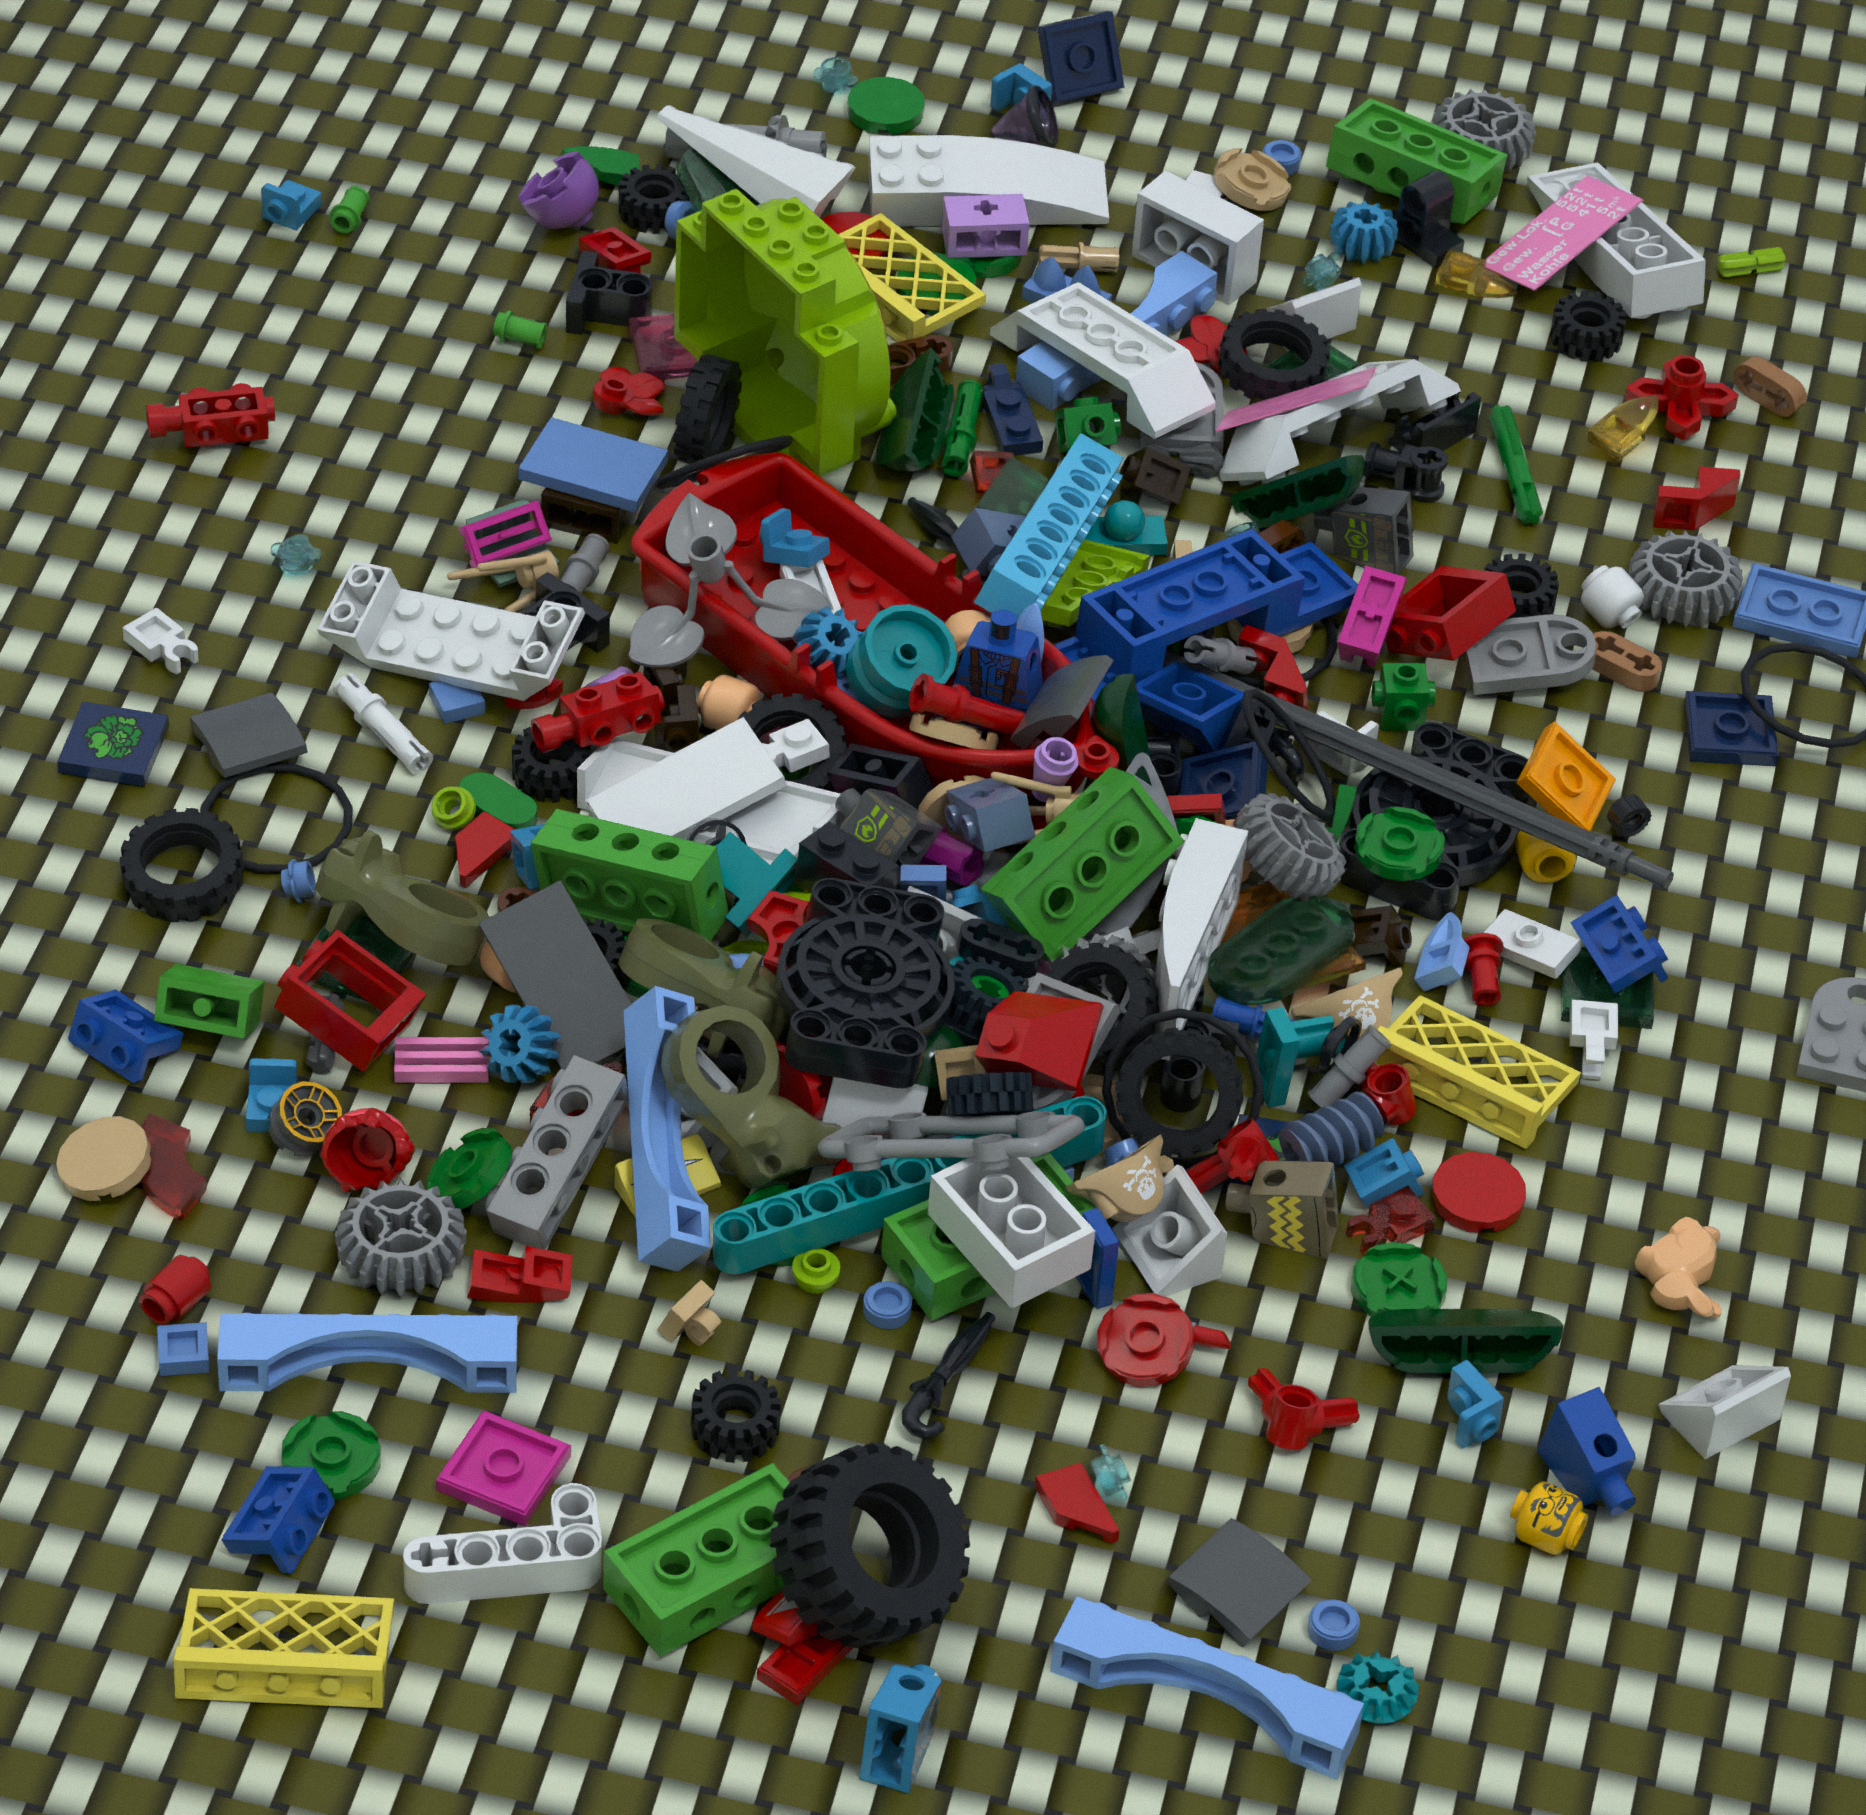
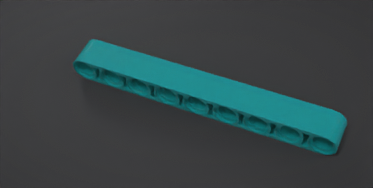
M1081 1096L1035 1110L1052 1111L1054 1115H1076L1084 1121L1085 1128L1079 1136L1050 1152L1062 1168L1093 1158L1102 1151L1107 1112L1105 1106L1099 1100L1093 1097ZM991 1134L959 1135L950 1139H974ZM1009 1134L1012 1135V1138H1020L1018 1134ZM888 1158L881 1161V1167L878 1169L848 1171L726 1211L715 1219L713 1225L714 1264L719 1270L728 1274L745 1273L883 1227L884 1218L929 1199L931 1175L966 1158Z

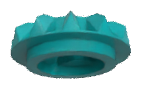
M1376 1650L1371 1656L1367 1657L1356 1653L1349 1664H1342L1336 1683V1690L1364 1703L1361 1720L1371 1723H1390L1402 1719L1412 1711L1417 1702L1419 1684L1414 1679L1413 1667L1401 1665L1398 1655L1389 1659L1381 1657L1378 1650ZM1370 1677L1379 1683L1387 1681L1386 1692H1382L1377 1686L1369 1688Z

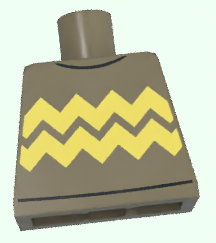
M1264 1161L1258 1166L1252 1186L1237 1183L1229 1184L1225 1202L1226 1210L1251 1215L1252 1234L1257 1242L1328 1260L1339 1228L1334 1163Z

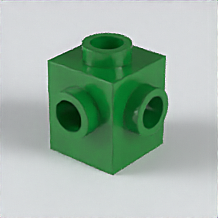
M1098 397L1073 400L1074 407L1054 412L1059 453L1068 452L1080 433L1104 447L1117 444L1116 436L1121 434V423L1117 411L1113 412L1112 402L1099 404Z
M1382 663L1380 681L1372 682L1371 693L1373 707H1378L1381 731H1415L1420 724L1425 723L1428 707H1434L1436 700L1435 682L1428 681L1425 663Z

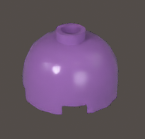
M575 151L554 159L553 162L557 167L543 178L538 172L533 175L519 194V199L527 214L537 223L549 229H564L569 226L578 228L589 221L593 215L591 210L595 206L599 195L598 177L590 163L583 158L580 152Z

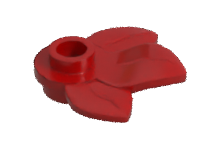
M1195 315L1190 321L1192 336L1176 340L1175 342L1187 348L1195 362L1209 363L1210 368L1214 372L1221 374V366H1218V356L1223 333L1228 325L1225 326L1219 319L1210 315Z
M610 367L601 372L600 381L594 384L592 391L595 398L594 404L603 412L621 414L626 409L640 415H658L664 412L663 407L655 398L664 392L666 384L663 380L652 374L639 372L632 375L625 367Z

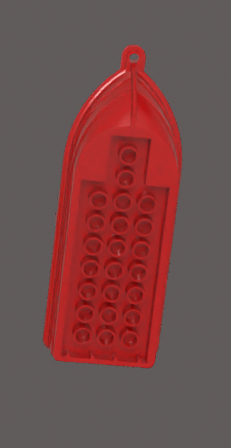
M771 452L740 457L717 464L698 473L697 481L699 485H695L691 480H686L674 488L651 510L631 539V549L640 558L641 590L644 602L651 608L662 605L674 606L683 615L688 607L689 573L692 572V567L678 565L669 557L666 549V535L674 513L688 493L693 494L704 503L723 511L733 520L736 525L737 539L732 549L725 555V558L733 562L735 570L759 598L763 599V591L768 583L781 579L779 575L780 564L764 562L763 545L759 538L761 522L777 510L784 508L791 511L792 530L805 529L811 531L812 535L829 537L830 554L822 560L841 609L844 608L845 618L849 621L858 619L857 631L864 632L878 612L892 605L911 604L929 610L941 619L944 624L951 615L964 610L981 611L990 617L992 614L974 603L982 589L980 573L977 570H973L965 575L961 581L955 576L957 561L955 554H949L941 559L938 564L798 460L784 453ZM725 573L721 580L716 583L709 584L702 581L698 583L695 615L690 621L698 623L704 630L705 637L702 647L748 683L755 685L769 699H771V695L783 693V697H792V693L803 694L807 700L811 701L812 698L821 701L824 709L827 711L831 709L838 717V724L842 725L844 729L847 747L854 743L920 757L925 769L928 771L933 788L950 779H953L954 783L965 781L964 776L975 775L988 779L991 778V773L993 772L1033 780L1035 750L1046 739L1052 737L1044 730L1025 749H1021L1010 741L1011 735L992 732L999 737L996 750L974 749L911 731L909 726L912 716L890 718L877 714L840 689L837 685L834 663L831 660L822 663L816 667V670L810 666L811 645L807 642L794 649L797 644L793 640H775L760 629L755 621L756 612L760 607L750 602L728 573ZM1044 638V651L1041 661L1043 683L1054 672L1071 663L1046 638ZM956 671L952 673L944 685L953 686L957 674ZM1092 697L1078 721L1061 737L1074 745L1079 761L1078 767L1065 784V786H1071L1072 793L1078 790L1085 777L1097 779L1110 766L1118 769L1119 765L1117 750L1095 734L1094 703ZM922 712L925 714L923 723L928 724L931 718L936 719L934 713ZM982 732L981 738L986 739L988 732ZM1014 786L1027 794L1029 806L1046 804V802L1036 799L1032 794V790Z

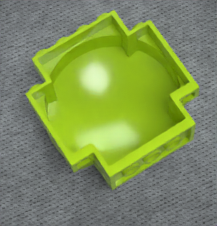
M738 189L703 202L701 211L677 220L674 338L698 362L702 355L711 354L736 361L740 364L739 368L742 371V376L739 380L742 382V389L738 395L740 404L739 409L735 412L734 418H736V421L731 431L746 445L778 436H792L793 442L791 445L778 453L792 456L819 477L860 459L861 438L891 425L892 420L896 418L897 412L893 401L889 398L890 361L883 319L872 289L855 258L845 246V240L796 196L788 200L771 199L755 206Z

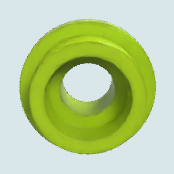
M445 787L435 795L432 801V816L435 822L446 830L453 831L465 827L473 819L476 812L474 797L468 790L462 787ZM461 805L457 812L450 815L453 807Z
M813 1249L794 1258L792 1275L802 1290L813 1294L824 1293L838 1280L840 1276V1262L828 1250Z

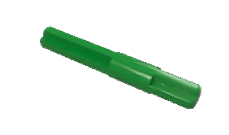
M1498 404L1492 407L1493 413L1489 415V419L1518 517L1523 524L1532 523L1536 525L1540 522L1539 517L1543 515V510L1513 410L1508 405L1501 407Z

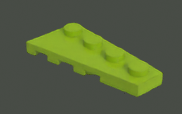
M1084 539L1040 611L1043 624L1051 627L1063 625L1070 627L1078 620L1081 596L1148 570L1151 555Z

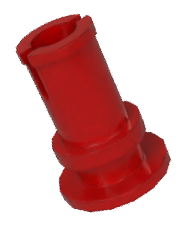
M1473 934L1463 939L1470 947L1465 968L1470 972L1472 1001H1475V1004L1479 1006L1495 1005L1501 1000L1497 970L1501 966L1500 955L1503 952L1504 945L1501 938L1494 934Z

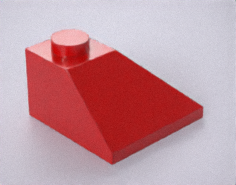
M1014 991L987 1013L975 1057L988 1074L1029 1072L1032 1075V1085L1079 1092L1104 1006L1099 1002Z

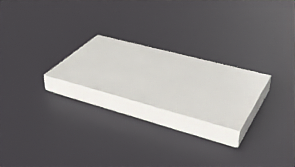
M742 717L586 800L595 818L686 839L690 831L700 822L713 818L725 819L787 785L783 774L745 718Z

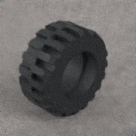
M869 1443L865 1446L856 1445L809 1466L801 1471L799 1477L790 1481L783 1491L784 1499L777 1502L773 1514V1521L777 1522L778 1526L771 1529L770 1547L776 1548L777 1557L772 1559L775 1575L781 1574L785 1587L781 1588L782 1593L788 1602L792 1600L799 1608L796 1614L807 1625L815 1623L818 1625L816 1632L830 1641L840 1638L839 1642L843 1646L859 1648L864 1645L868 1648L881 1647L929 1628L931 1624L940 1621L950 1612L951 1603L958 1601L964 1588V1583L959 1579L968 1575L970 1558L965 1556V1549L970 1547L969 1530H963L960 1520L965 1517L960 1503L954 1504L949 1495L953 1490L944 1478L937 1479L932 1474L935 1468L922 1458L915 1461L912 1460L913 1453L901 1447L895 1446L890 1449L884 1443ZM853 1506L868 1513L878 1523L887 1538L892 1557L891 1576L887 1586L873 1579L862 1568L855 1557L849 1538V1517Z

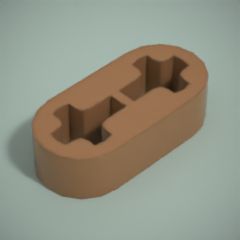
M1759 356L1750 357L1737 366L1733 372L1735 384L1745 396L1781 417H1789L1803 407L1807 401L1805 388L1799 380Z
M1600 631L1593 634L1596 641L1593 670L1635 691L1646 692L1657 687L1662 670V661L1656 654L1612 632Z

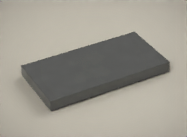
M561 880L479 923L483 935L524 1007L525 1005L535 1006L540 1009V1015H548L554 1019L549 1031L557 1032L562 1036L559 1040L552 1043V1049L556 1050L560 1057L554 1059L560 1070H566L574 1055L602 1065L626 1052L623 1011L632 1004Z

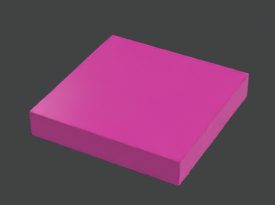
M483 1410L437 1477L436 1491L526 1526L570 1459L571 1445Z

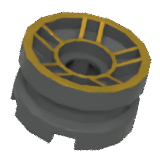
M303 1081L291 1085L271 1107L267 1117L270 1119L268 1131L273 1142L281 1150L286 1148L295 1152L294 1156L308 1157L322 1150L325 1135L336 1119L342 1116V1108L337 1097L328 1088L316 1082ZM299 1118L303 1120L305 1118H308L310 1123L308 1125H305L299 1120Z

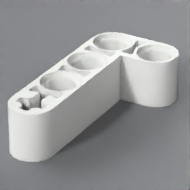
M578 1483L565 1484L556 1489L551 1499V1525L424 1536L414 1539L408 1543L403 1554L404 1589L406 1595L413 1601L421 1604H435L579 1591L591 1588L601 1578L602 1536L597 1500L594 1492L589 1487Z

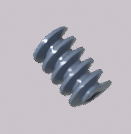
M1354 1092L1346 1099L1335 1101L1331 1106H1324L1315 1113L1306 1114L1300 1120L1289 1122L1280 1130L1279 1143L1286 1161L1332 1162L1337 1167L1344 1162V1156L1347 1159H1354L1359 1155V1150L1363 1152L1372 1150L1375 1146L1374 1137L1381 1138L1384 1134L1385 1126L1382 1116L1373 1101L1362 1092Z

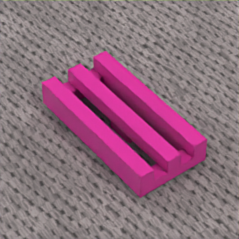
M538 500L457 528L460 536L464 537L466 544H463L465 551L469 552L472 559L469 560L471 568H476L479 563L496 561L552 541ZM532 512L534 520L477 540L475 538L474 531ZM534 528L538 529L540 536L483 556L481 555L479 548Z

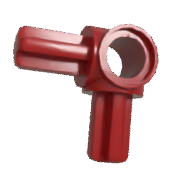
M1374 1062L1364 1073L1366 1079L1359 1085L1362 1087V1093L1367 1095L1376 1105L1384 1125L1395 1126L1406 1123L1412 1119L1417 1111V1103L1407 1070L1399 1064L1389 1063L1378 1066Z
M1250 1118L1233 1127L1223 1140H1218V1152L1187 1169L1186 1172L1199 1192L1203 1193L1229 1177L1247 1182L1255 1177L1260 1163L1264 1161H1278L1279 1157L1254 1118Z
M1259 1368L1257 1373L1248 1379L1249 1388L1263 1403L1261 1413L1268 1422L1265 1435L1272 1444L1288 1450L1303 1449L1308 1445L1309 1438L1318 1437L1322 1433L1323 1428L1350 1426L1358 1422L1360 1418L1358 1403L1351 1397L1320 1400L1313 1391L1303 1386L1290 1384L1282 1386L1267 1368Z

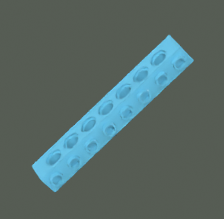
M1080 433L995 564L974 603L991 613L997 610H1009L1016 614L1017 619L1027 606L1035 602L1041 611L1121 481L1123 475L1116 471L1124 458Z

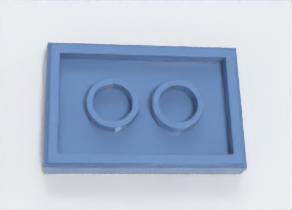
M551 417L519 466L518 479L637 513L668 462V450Z
M1752 563L1732 627L1793 643L1821 647L1832 653L1857 659L1866 631V591Z

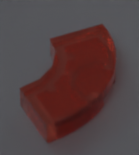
M149 1113L141 1126L150 1140L152 1148L150 1150L152 1158L150 1168L141 1179L143 1189L147 1196L161 1210L182 1221L207 1190L206 1178L192 1170L185 1159L186 1150L191 1142L190 1130Z

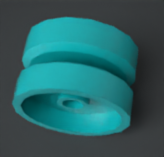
M911 604L892 605L877 613L848 652L845 669L849 686L858 700L873 712L890 718L911 717L915 712L909 708V695L917 677L924 673L931 675L935 682L945 684L955 671L957 649L954 637L947 626L929 610Z

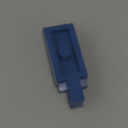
M1004 363L988 365L989 380H987V385L983 386L982 405L1001 456L1043 452V438L1024 388H1021L1019 382L1010 383L1009 372Z

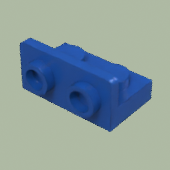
M1618 895L1570 922L1614 993L1619 992L1651 972H1654L1660 983L1669 979L1662 966V963L1667 961L1668 958L1655 936L1646 940L1642 932L1647 930L1648 927L1635 906L1626 909Z
M115 989L79 1000L68 1040L127 1080L137 1083L143 1080L150 1058L179 1050L184 1033L170 1024L154 1021L155 1014Z
M266 1466L221 1540L230 1554H270L281 1573L292 1574L333 1508L335 1500L315 1467Z

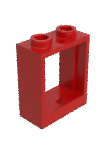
M1449 566L1438 567L1400 597L1385 639L1388 651L1454 661L1516 611L1506 573Z
M336 930L324 943L319 939L316 940L305 953L302 959L303 963L299 967L293 963L284 972L277 984L282 991L274 1008L358 1069L365 1072L395 1041V1037H399L412 1024L427 994L342 932ZM325 972H328L383 1013L366 1028L313 990L311 986Z

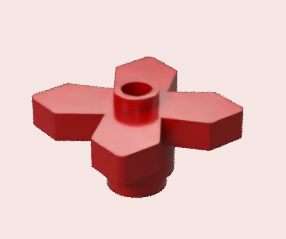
M1678 355L1664 363L1661 375L1662 380L1641 377L1627 386L1625 401L1640 412H1667L1665 429L1681 440H1686L1700 431L1701 415L1722 418L1735 410L1739 396L1738 393L1723 383H1705L1706 372L1703 363L1699 359L1687 355Z

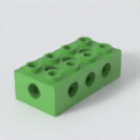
M1369 98L1334 126L1326 167L1339 172L1344 178L1361 181L1373 186L1380 193L1392 194L1399 198L1405 186L1434 170H1439L1449 177L1454 188L1450 222L1465 224L1498 196L1508 154Z
M1110 766L987 881L980 890L1011 929L1030 935L1042 943L1044 947L1042 959L1049 962L1048 959L1056 960L1058 957L1062 958L1064 955L1062 954L1061 946L1072 949L1077 944L1078 937L1083 938L1185 841L1133 774Z
M560 809L555 810L530 842L540 890L561 880L581 917L588 919L591 923H594L596 918L603 919L605 926L611 922L616 925L617 929L631 932L637 919H659L688 928L711 941L727 919L725 916L729 912L716 846Z
M1050 1152L1037 1157H1029L1081 1216L1083 1212L1095 1209L1089 1200L1069 1193L1066 1186L1073 1183V1180ZM928 1199L884 1218L881 1257L910 1292L928 1318L933 1321L992 1295L996 1291L928 1215Z
M774 1463L604 1551L603 1589L659 1657L772 1598L781 1592V1588L785 1587L781 1574L775 1575L772 1559L776 1558L777 1555L776 1548L770 1547L771 1529L778 1526V1523L773 1521V1514L777 1502L784 1499L783 1491L790 1482Z

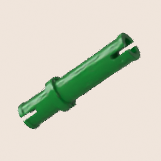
M971 379L964 380L958 385L951 426L946 430L943 439L946 450L941 466L945 467L943 471L953 477H960L967 472L969 456L975 450L977 442L974 432L984 390H980L982 385L979 382Z

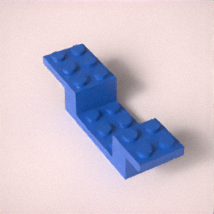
M1250 529L1081 596L1075 636L1054 644V646L1071 663L1083 658L1107 655L1114 660L1092 696L1095 705L1100 690L1113 682L1116 676L1134 674L1136 683L1155 672L1162 670L1167 645L1234 618L1243 627L1249 625L1268 633L1282 636L1350 608L1358 584L1312 542L1279 554L1259 534Z

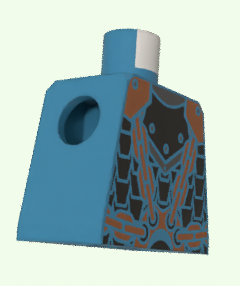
M899 1664L891 1667L869 1707L859 1779L909 1794L936 1728L942 1680L931 1667L923 1664L914 1665L912 1668ZM898 1730H906L899 1747L896 1746L891 1740L892 1734Z

